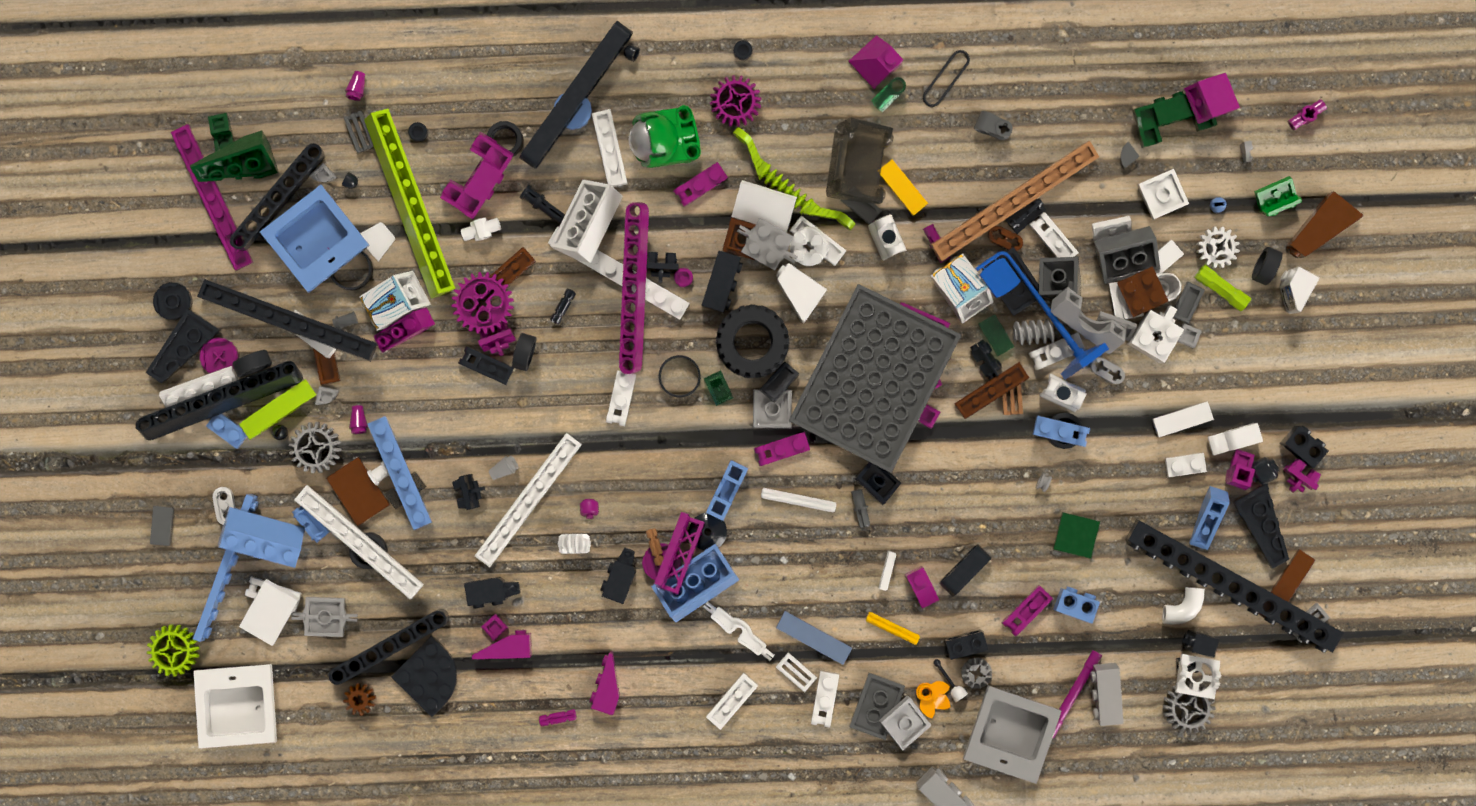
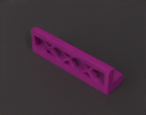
M681 512L654 582L657 588L679 594L705 522L691 518L689 514ZM689 522L699 525L697 532L691 535L686 530ZM689 539L691 548L682 553L680 545ZM682 557L685 562L684 567L676 571L673 566L674 561ZM675 575L678 580L676 588L666 586L668 578Z

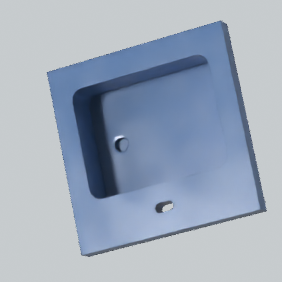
M319 185L260 231L308 293L370 246L322 185Z

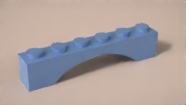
M384 416L368 423V427L413 530L432 523L433 521L409 471L388 418Z

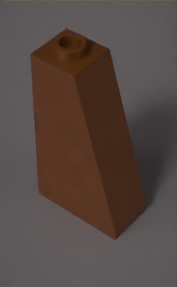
M1330 192L1285 247L1289 249L1288 252L1293 257L1304 258L1357 222L1364 215L1336 192Z

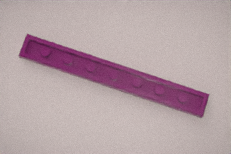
M187 124L170 132L234 270L237 271L254 263L248 249L246 251H238L230 244V237L237 229V226L216 181L198 182L190 169L191 164L204 158L190 126ZM239 237L236 240V245L242 246L244 241L242 237Z

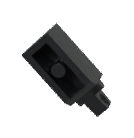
M625 547L619 558L614 563L610 562L607 573L610 574L608 581L604 580L600 589L603 592L602 597L624 604L636 573L635 566L633 565L634 550Z
M502 577L464 583L467 606H473V609L485 607V603L491 602L492 606L504 604L503 601L507 600L508 597L521 593L519 582H505Z

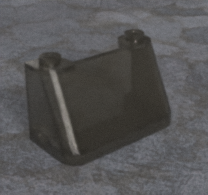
M852 117L837 125L834 133L826 188L827 197L874 204L883 203L886 191L882 185H879L883 151L892 144L894 139L892 134L893 128Z

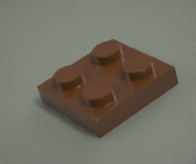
M1153 266L1117 282L1133 317L1169 302Z

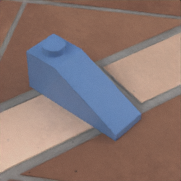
M1209 487L1189 542L1190 545L1206 550L1209 549L1230 503L1227 491Z

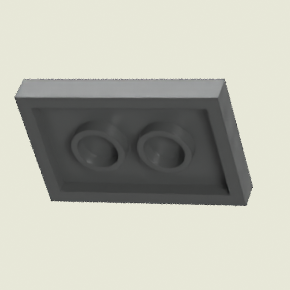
M868 672L849 727L886 740L888 733L879 720L900 702L905 685Z

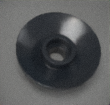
M708 513L699 514L694 518L705 522L696 547L701 550H707L716 544L719 548L727 536V527L724 520L722 521ZM691 523L689 535L697 532L699 525ZM706 528L711 529V535H705L704 530Z

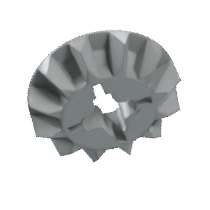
M972 658L962 667V679L969 687L981 689L988 685L992 679V669L984 659ZM979 667L980 672L984 676H978L975 680L974 675L969 670L976 671Z

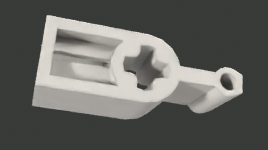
M1252 423L1207 437L1212 455L1263 442L1258 423Z

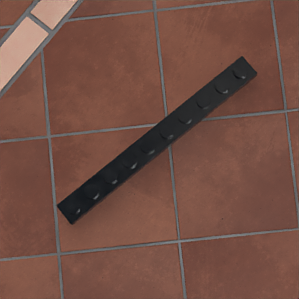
M204 279L197 295L200 299L371 362L378 346L376 342Z

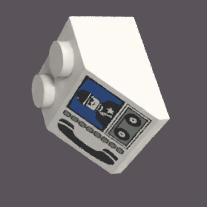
M1301 267L1289 269L1283 273L1280 279L1282 281L1280 290L1287 313L1293 314L1302 311L1319 277Z

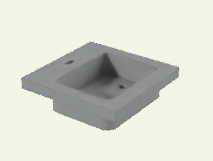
M988 685L963 759L1037 784L1061 710Z

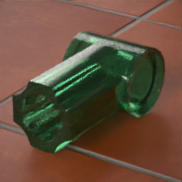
M900 77L893 78L871 102L883 113L904 93L906 82ZM900 82L903 88L901 91L896 92L892 89V84Z

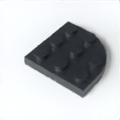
M432 635L391 678L433 717L448 702L455 691L457 668L450 652Z

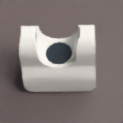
M891 214L868 225L883 261L897 253L907 251Z
M1049 374V384L1040 393V397L1070 411L1076 412L1077 409L1079 410L1086 397V390L1053 374Z

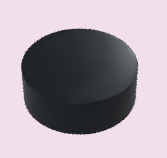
M744 40L737 42L733 48L734 56L741 61L749 59L752 55L751 44Z
M415 122L410 125L408 135L413 141L422 142L428 136V129L424 124Z

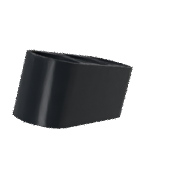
M979 544L975 545L944 576L939 584L954 597L992 557Z

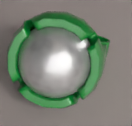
M682 105L678 108L640 113L633 119V127L629 134V146L643 167L655 168L680 163L688 164L700 157V140L690 107ZM679 112L683 114L684 119L679 117ZM687 149L690 150L692 157L687 154Z

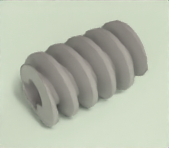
M1045 319L1044 325L1042 320H1037L1036 325L1033 320L1029 321V325L1026 321H1022L1021 327L1019 322H1014V345H1016L1017 340H1019L1021 346L1024 340H1027L1028 344L1031 345L1032 339L1038 344L1041 338L1044 344H1046L1047 338H1050L1051 343H1054V329L1049 319Z

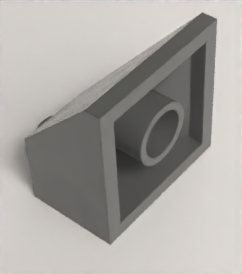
M1078 257L1040 258L1039 295L1041 297L1054 299L1067 287L1081 296V275Z

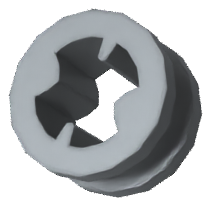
M1042 473L1036 484V489L1041 488L1045 492L1050 485L1052 477H1046L1045 473Z

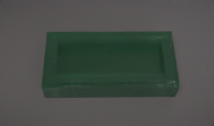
M995 314L978 324L997 357L1014 347Z

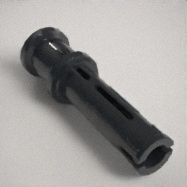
M529 184L519 198L525 199L533 205L532 208L540 209L561 225L565 214L545 200V195L537 193Z

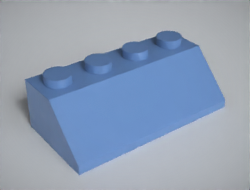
M229 507L218 540V546L223 549L295 568L301 551L305 528Z
M714 544L691 560L678 595L657 588L655 584L651 587L669 616L675 622H678L738 582L739 578L717 545ZM675 575L668 578L666 586L676 588L678 580Z

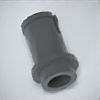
M353 311L340 317L335 316L332 322L335 328L343 330L342 328L358 323V319Z

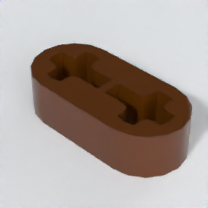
M994 226L988 231L989 241L1006 250L1011 248V243L1006 241L1007 239H1017L1019 246L1014 247L1016 251L1020 250L1023 246L1021 236L1001 226ZM999 230V234L1005 238H997L995 240L992 231L996 232Z

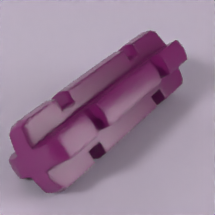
M572 709L567 710V712L552 713L549 716L542 715L539 717L540 726H547L550 723L552 725L566 722V720H576V711Z

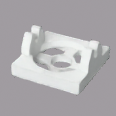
M1181 654L1175 692L1215 699L1216 689L1220 686V661ZM1196 662L1195 669L1187 672V666ZM1203 663L1210 668L1212 676L1204 674L1202 671ZM1195 671L1202 673V680L1199 682H1195L1192 679V674ZM1186 678H1189L1193 683L1192 690L1185 684ZM1203 681L1211 682L1206 689L1198 691L1199 684L1203 683Z

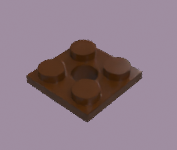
M731 218L722 251L755 260L741 252L745 244L738 242L740 233L737 230L740 229V225L749 230L753 229L756 225Z

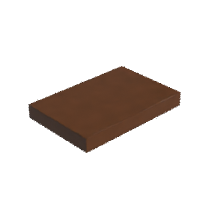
M357 457L326 478L357 526L390 506L379 486H376L367 473L368 469L360 457Z

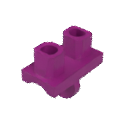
M501 323L502 329L497 327V334L492 335L489 329L488 334H485L483 330L480 332V340L478 342L484 352L490 350L491 354L498 352L500 356H503V350L509 348L508 343L516 341L515 335L506 323Z
M1295 459L1291 465H1286L1283 471L1295 478L1293 480L1289 477L1286 481L1291 484L1289 491L1293 493L1298 489L1303 493L1305 487L1301 483L1310 490H1317L1319 487L1317 482L1321 474L1313 469H1310L1306 476L1301 472L1306 464L1300 459Z

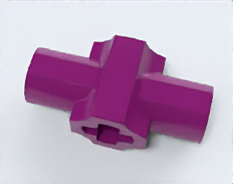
M1320 99L1310 106L1306 105L1297 111V115L1287 121L1288 125L1292 130H1296L1303 124L1311 123L1317 119L1318 114L1327 109L1326 104ZM1306 112L1310 114L1308 118L1305 117Z

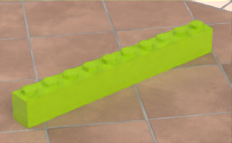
M389 109L372 112L364 121L430 298L433 299L446 295L456 288Z

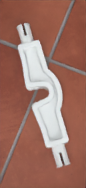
M709 602L703 605V608L712 614L711 618L728 634H731L736 628L742 629V633L738 637L739 643L752 650L758 656L762 654L769 661L774 657V654L766 649V644L752 633L750 626L745 621L733 618L721 607L718 606L716 608Z

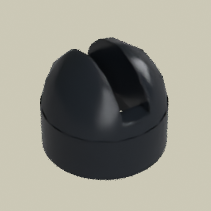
M634 45L626 46L624 56L628 60L635 62L639 56L640 48Z
M348 172L342 182V186L352 189L358 185V179L354 174Z
M277 425L272 430V436L276 440H284L288 436V429L283 425ZM279 429H283L277 437L276 434Z

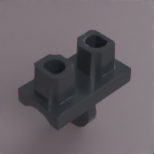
M648 252L647 268L659 269V271H651V277H659V283H663V277L670 278L671 272H663V269H679L676 253H666L665 263H658V252Z
M473 474L459 476V479L452 482L455 491L462 490L463 497L457 499L459 509L470 510L480 507L478 499H482L480 491L485 490V486L479 487L478 480L474 481Z

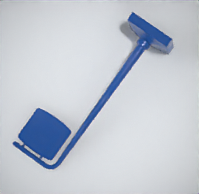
M1000 251L975 268L976 271L981 268L984 269L979 276L995 298L1001 297L1020 282V279L1005 258L996 259L1000 255L1007 257L1074 352L1073 356L1075 358L1061 372L1065 380L1109 349L1106 343L1086 351L1083 348H1079L1008 253ZM995 260V262H993L992 264H990L988 267H986V268L984 267V266H986L988 263H990L991 261Z

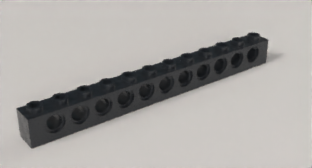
M1135 520L1125 538L1129 541L1128 545L1132 548L1146 550L1145 555L1154 560L1157 557L1164 560L1162 564L1171 569L1174 566L1180 569L1179 573L1187 578H1190V576L1197 578L1196 583L1205 588L1208 585L1213 587V592L1222 597L1226 594L1231 597L1230 601L1238 606H1241V604L1248 607L1247 611L1256 616L1259 613L1264 615V620L1272 625H1275L1277 622L1282 625L1281 629L1289 634H1292V632L1299 635L1298 639L1307 644L1310 641L1315 643V648L1323 653H1326L1327 650L1333 653L1344 632L1140 520ZM1150 535L1153 539L1152 544L1146 546L1144 538ZM1164 545H1168L1170 549L1167 555L1161 554V547ZM1181 554H1184L1186 556V562L1180 565L1178 563V557ZM1202 564L1203 571L1196 574L1195 566ZM1215 573L1220 575V580L1217 583L1212 582V576ZM1235 582L1237 589L1235 592H1230L1229 585ZM1249 592H1253L1254 599L1248 602L1246 595ZM1266 601L1271 603V608L1268 611L1263 609V604ZM1286 610L1288 617L1285 620H1281L1280 614ZM1300 620H1304L1305 626L1299 630L1297 623ZM1321 629V637L1319 639H1315V631Z

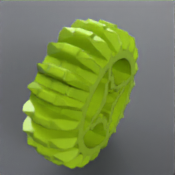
M170 624L168 628L163 626L161 631L156 630V636L150 637L153 643L147 644L151 650L147 651L146 654H152L148 661L155 662L152 668L159 666L158 673H162L165 670V676H169L172 673L174 677L178 675V672L182 675L185 674V670L189 671L192 669L191 665L197 663L193 658L199 657V654L195 653V651L199 650L200 647L194 645L198 641L192 640L193 632L187 634V627L182 630L181 625L174 627L173 624ZM168 635L169 640H167L166 647L160 648L162 640ZM176 636L181 638L186 646L181 645L178 642V638H176ZM173 647V648H176V650H179V651H177V652H175V653H173V652L171 653V651H166V650H168V649H170V648ZM187 652L185 660L178 665L180 654ZM161 655L168 658V663L162 659Z

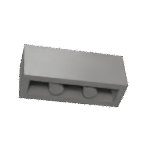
M1116 663L1093 665L1090 677L1095 690H1092L1093 702H1096V708H1093L1094 720H1097L1100 726L1123 724L1120 668Z

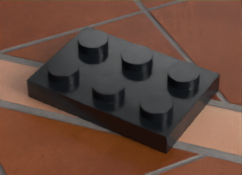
M1011 247L1005 251L1012 257L1039 293L1038 282L1015 248ZM1000 255L996 259L1005 258L1020 279L1016 287L1000 297L1012 316H1015L1037 300L1007 257ZM995 260L991 261L990 263H988V264H987L986 266H984V267H985V268L988 267L990 264H992L993 262H995Z

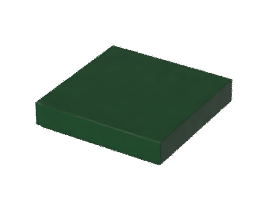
M1062 512L1053 549L1091 559L1100 521Z

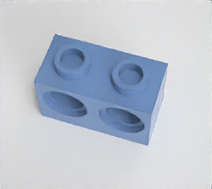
M1068 586L1066 590L1060 588L1053 610L1093 624L1100 604L1099 601L1095 600L1096 596L1085 593L1084 596L1077 594V589ZM1066 596L1072 597V603L1069 606H1065L1063 602ZM1085 602H1089L1091 605L1088 612L1082 611V605Z

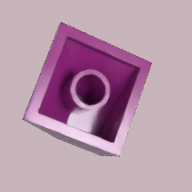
M876 35L848 62L875 89L904 60L891 45Z

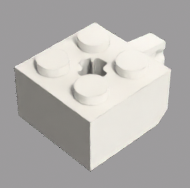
M1170 305L1164 313L1160 312L1157 314L1152 310L1147 311L1127 344L1158 363H1165L1184 331L1183 328L1174 324L1176 320L1173 319V316L1177 309ZM1157 333V337L1159 339L1154 341V336L1152 334Z

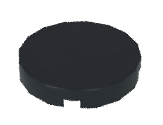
M169 282L161 285L157 292H155L153 306L162 318L166 320H179L187 309L191 310L193 299L190 291L185 286Z

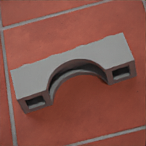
M1069 287L1052 300L1051 313L1055 317L1060 318L1070 328L1075 329L1085 339L1090 340L1098 346L1106 343L1109 348L1106 353H1112L1125 342V328L1112 319L1095 321L1086 317L1081 311L1082 297Z

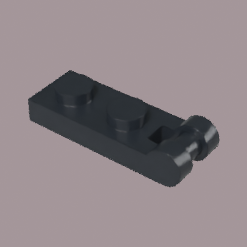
M465 346V353L463 358H460L458 364L504 385L508 384L515 368ZM472 355L476 357L474 364L469 362Z

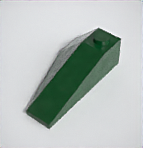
M262 130L246 135L190 165V169L198 182L222 181L224 178L242 180V177L261 179L278 173L270 143Z

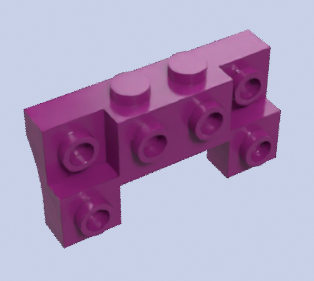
M479 132L470 147V151L482 158L463 187L450 179L440 195L441 199L453 205L471 219H474L485 200H490L494 193L493 187L496 183L498 185L504 178L502 173L513 157L512 152L497 144V141L482 132Z

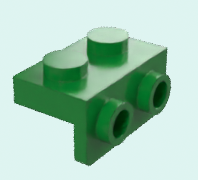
M1290 176L1254 191L1259 210L1267 217L1275 216L1285 209L1294 208L1302 202L1301 197L1296 193L1293 179Z

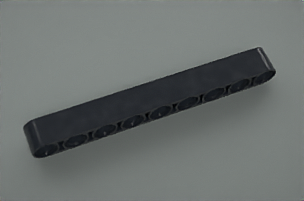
M619 21L613 24L519 157L522 161L534 169L538 168L583 105L582 101L589 97L633 34L632 30Z
M286 361L143 416L137 420L135 427L146 440L151 441L295 386L302 381L303 375L294 362Z

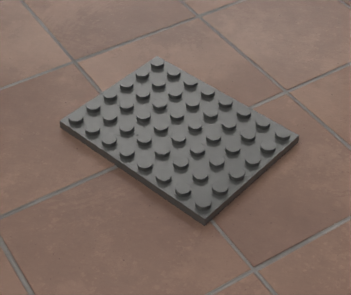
M858 284L789 421L892 473L962 335Z

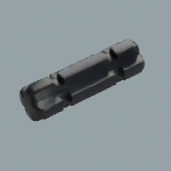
M566 289L564 298H561L555 309V314L553 313L550 318L555 324H560L563 319L561 318L562 315H565L571 304V299L573 300L576 295L571 289Z

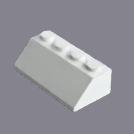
M582 180L550 246L576 260L591 263L623 196L609 184Z

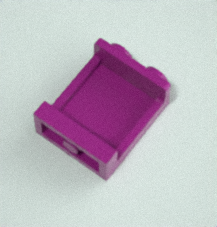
M1226 72L1198 81L1184 88L1198 124L1223 114L1226 115L1240 108Z

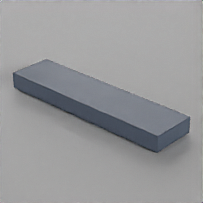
M784 611L776 626L780 631L842 665L852 650V647L787 611Z

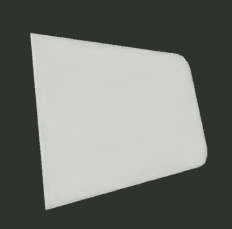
M381 222L360 233L370 245L367 249L378 262L395 240L394 235Z

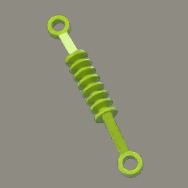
M739 127L735 129L733 135L743 144L747 145L758 179L766 177L764 184L772 182L770 189L777 186V191H783L785 194L797 197L794 209L801 206L800 214L837 219L848 230H851L856 225L850 217L840 211L821 208L812 198L806 201L807 194L805 193L800 196V188L793 191L794 183L787 186L789 179L782 182L783 174L775 176L777 169L770 172L772 165L760 158L753 139L743 129Z

